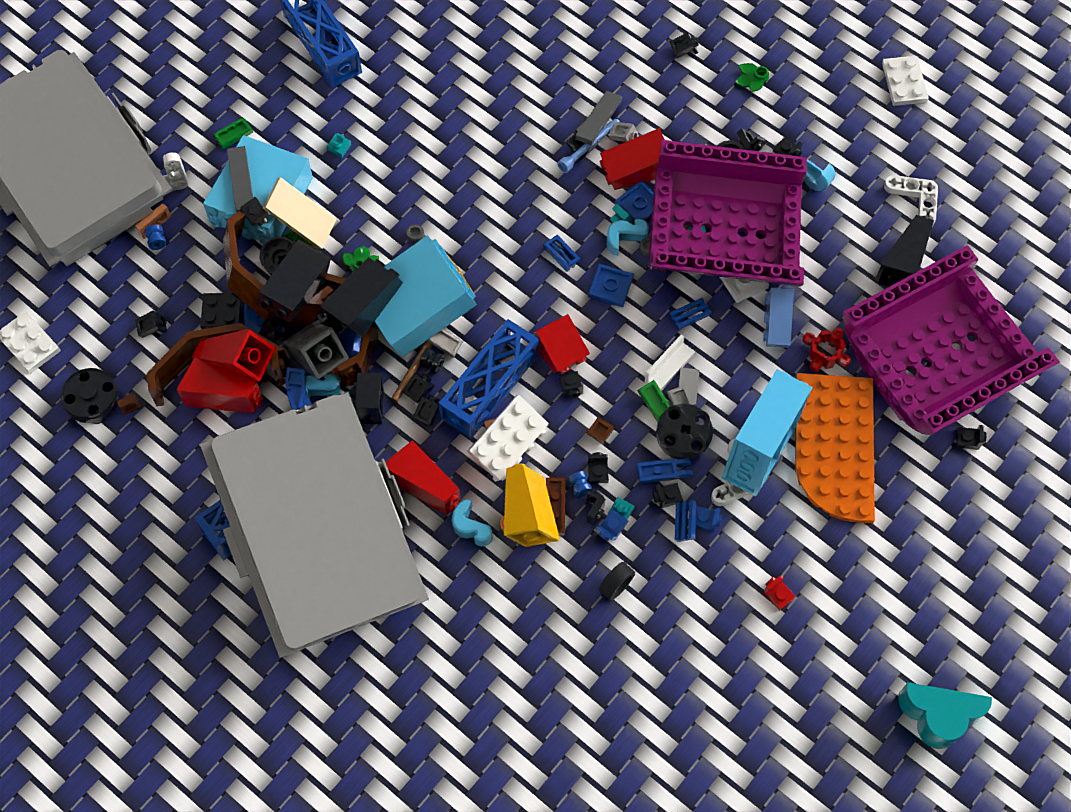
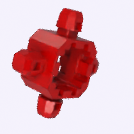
M837 327L832 332L828 330L821 331L817 338L810 332L805 333L802 341L808 346L811 345L808 354L810 360H812L810 363L812 371L817 372L822 367L825 369L833 368L836 362H839V365L844 367L849 366L852 359L846 353L843 354L845 342L842 339L844 335L843 329ZM826 341L829 342V346L837 347L835 355L832 357L828 356V358L825 357L824 353L817 352L819 344Z

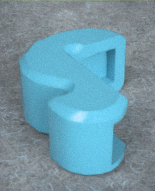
M807 159L805 183L815 191H824L835 179L834 167L829 163L822 170Z
M636 219L634 225L624 220L613 222L607 232L606 242L608 250L613 255L618 256L619 240L641 241L647 238L649 232L648 223L642 219Z
M326 374L324 375V380H317L312 375L306 376V390L309 400L310 396H332L333 393L340 392L341 388L337 376Z
M472 500L460 502L455 507L452 515L454 532L461 538L468 539L474 537V542L478 546L489 545L493 539L491 527L468 519L473 506Z

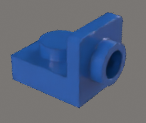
M696 506V528L714 532L716 526L720 527L722 515H719L720 508H716V511Z
M612 509L602 524L598 525L596 529L600 532L599 536L606 541H609V539L616 540L629 520Z

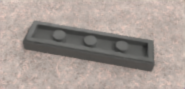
M606 91L577 132L575 139L592 145L622 102V96Z
M245 146L227 149L236 212L241 210L239 207L253 198Z

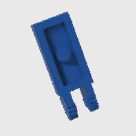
M674 458L637 463L639 484L689 478L693 476L692 470L678 471L677 467L691 465V460H676Z

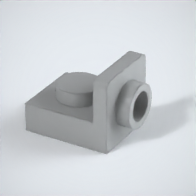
M615 122L608 136L610 140L627 142L639 137V134L634 124Z

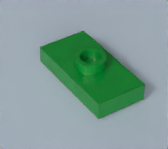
M242 117L216 132L213 136L224 150L240 141L243 135L248 136L252 134L253 129Z
M655 380L637 391L658 423L661 415L671 405Z

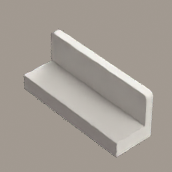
M682 334L646 372V384L655 380L662 391L678 374L680 368H683L695 355V351L683 343L684 336Z

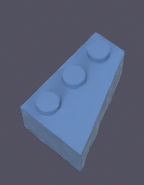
M771 288L766 293L765 304H767V311L764 314L766 330L763 331V341H766L767 347L789 348L791 346L794 289Z

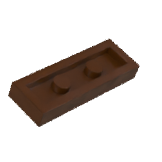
M546 478V487L559 536H565V478Z

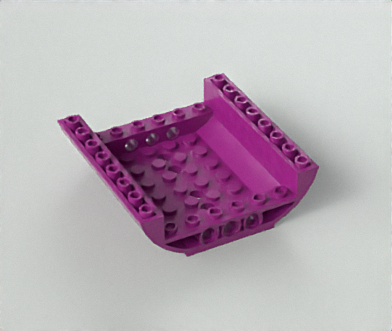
M661 140L652 205L649 244L650 269L803 286L804 268L799 267L802 183L807 173V157ZM689 225L692 227V230H685L683 226ZM704 225L705 227L709 228L711 232L705 233L702 231L701 227ZM737 232H744L747 236L741 237ZM756 234H762L765 238L758 239Z
M968 245L843 312L846 334L858 364L869 378H873V384L900 421H904L909 427L925 435L938 432L1060 363L1049 347L1040 352L1036 351L973 271L978 258ZM973 335L976 338V341L972 342L968 340L967 336ZM952 344H959L961 350H955ZM926 360L931 366L924 367L921 361ZM906 369L914 370L915 375H908Z

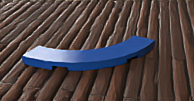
M287 367L286 390L292 410L301 409L305 405H312L306 390L307 371Z

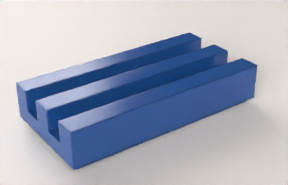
M558 234L543 244V248L566 272L571 267H575L576 263L579 264L581 262V258ZM556 241L574 260H571L554 242Z
M702 297L670 312V317L678 330L710 316L712 312L708 309V305L704 303ZM704 310L703 313H700V314H698V315H696V316H694V317H692V318H690V319H687V320H685V321L679 323L680 320H683V319H685V318H687V317L693 316L694 314H696V313H698V312Z
M689 500V502L684 501L682 504L680 502L676 503L674 540L677 542L694 540L696 502Z

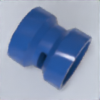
M151 225L145 229L144 232L148 239L149 249L159 250L166 246L167 243L163 236L162 226Z
M585 471L574 473L568 477L569 484L573 486L572 492L575 498L584 497L589 490L592 491L591 484L587 482L588 476Z

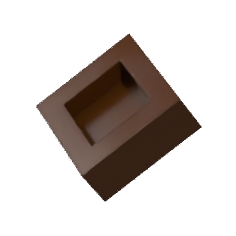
M135 394L126 395L117 401L124 415L142 408Z
M597 417L587 431V435L604 444L613 432L614 426Z

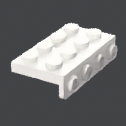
M518 394L467 452L493 476L492 479L495 482L503 481L506 479V468L521 462L522 454L529 452L533 448L534 440L541 438L545 434V428L549 423Z

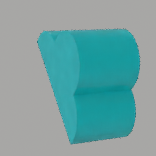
M908 682L899 692L898 696L901 710L909 718L917 720V731L922 741L935 749H945L954 744L966 732L968 727L973 726L989 711L992 704V697Z

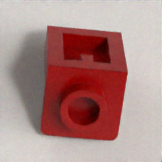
M781 575L777 579L772 577L765 584L767 587L764 591V594L779 611L796 597L782 582L784 578Z

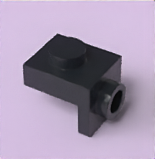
M740 129L737 132L738 141L745 150L760 151L767 144L766 139L759 136L754 138L752 133L747 130Z
M589 490L586 500L591 502L593 506L587 514V522L594 525L596 520L600 521L605 513L603 509L606 499L599 492Z

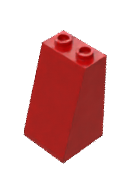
M660 128L600 153L602 158L599 161L603 171H607V175H605L608 185L612 184L614 190L634 186L640 181L645 183L655 180L661 140H665Z
M245 329L200 340L192 358L196 357L260 382L276 347L251 330Z
M196 357L193 359L177 388L183 404L187 407L254 414L263 403V396L257 381Z
M413 440L385 462L390 476L394 475L399 489L445 515H448L450 512L453 513L455 507L461 502L460 489Z

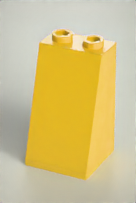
M515 464L513 467L506 468L504 536L524 547L559 541V534L544 477L526 467L525 464Z

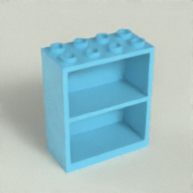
M242 136L237 147L245 146L253 198L256 197L262 206H264L277 178L280 177L302 194L306 192L313 179L308 158L248 136ZM229 160L203 203L209 222L215 227H223L225 229L227 219L237 213ZM271 214L267 217L268 221L261 226L258 224L252 226L245 217L242 235L247 239H255L264 244L270 238L281 236L286 225Z
M427 235L384 267L387 270L392 268L399 273L398 278L403 284L375 322L390 346L404 357L477 305L474 301L476 296L467 286L462 275L456 270V266L448 258L442 246L439 245L436 239L431 240Z
M777 369L735 438L721 478L757 496L793 434L813 387Z

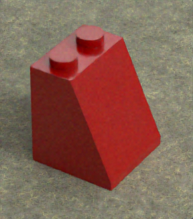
M569 314L532 333V335L539 338V353L553 373H565L571 369V364L576 363L578 365L586 361V356L590 354Z

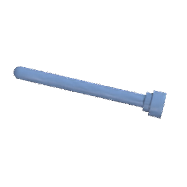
M614 119L606 125L592 145L585 143L570 157H563L558 161L559 169L563 173H568L573 168L574 162L597 141L606 136L611 131L615 122H619V120Z

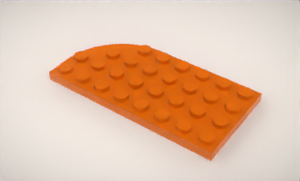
M797 373V380L813 387L795 428V471L799 485L802 486L810 502L817 508L819 507L829 513V516L849 522L874 523L873 378Z

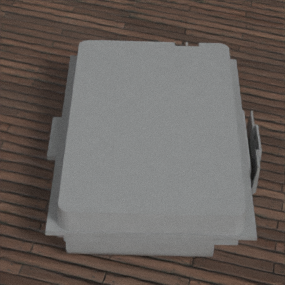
M57 50L43 58V64L39 67L33 64L34 70L28 73L23 70L0 84V205L7 216L13 212L15 213L49 266L61 260L67 267L152 214L153 211L150 207L163 200V196L173 190L148 156L151 152V147L142 133V128L124 103L121 104L115 94L112 93L118 109L115 107L110 98L105 96L75 52L68 55L64 50Z
M348 392L342 395L327 397L316 401L310 406L305 405L301 409H293L222 434L211 441L200 444L230 527L223 529V533L240 578L249 575L279 658L429 600L402 531L410 526L404 512L406 506L394 475L390 476L384 458L381 459L379 465L374 460Z

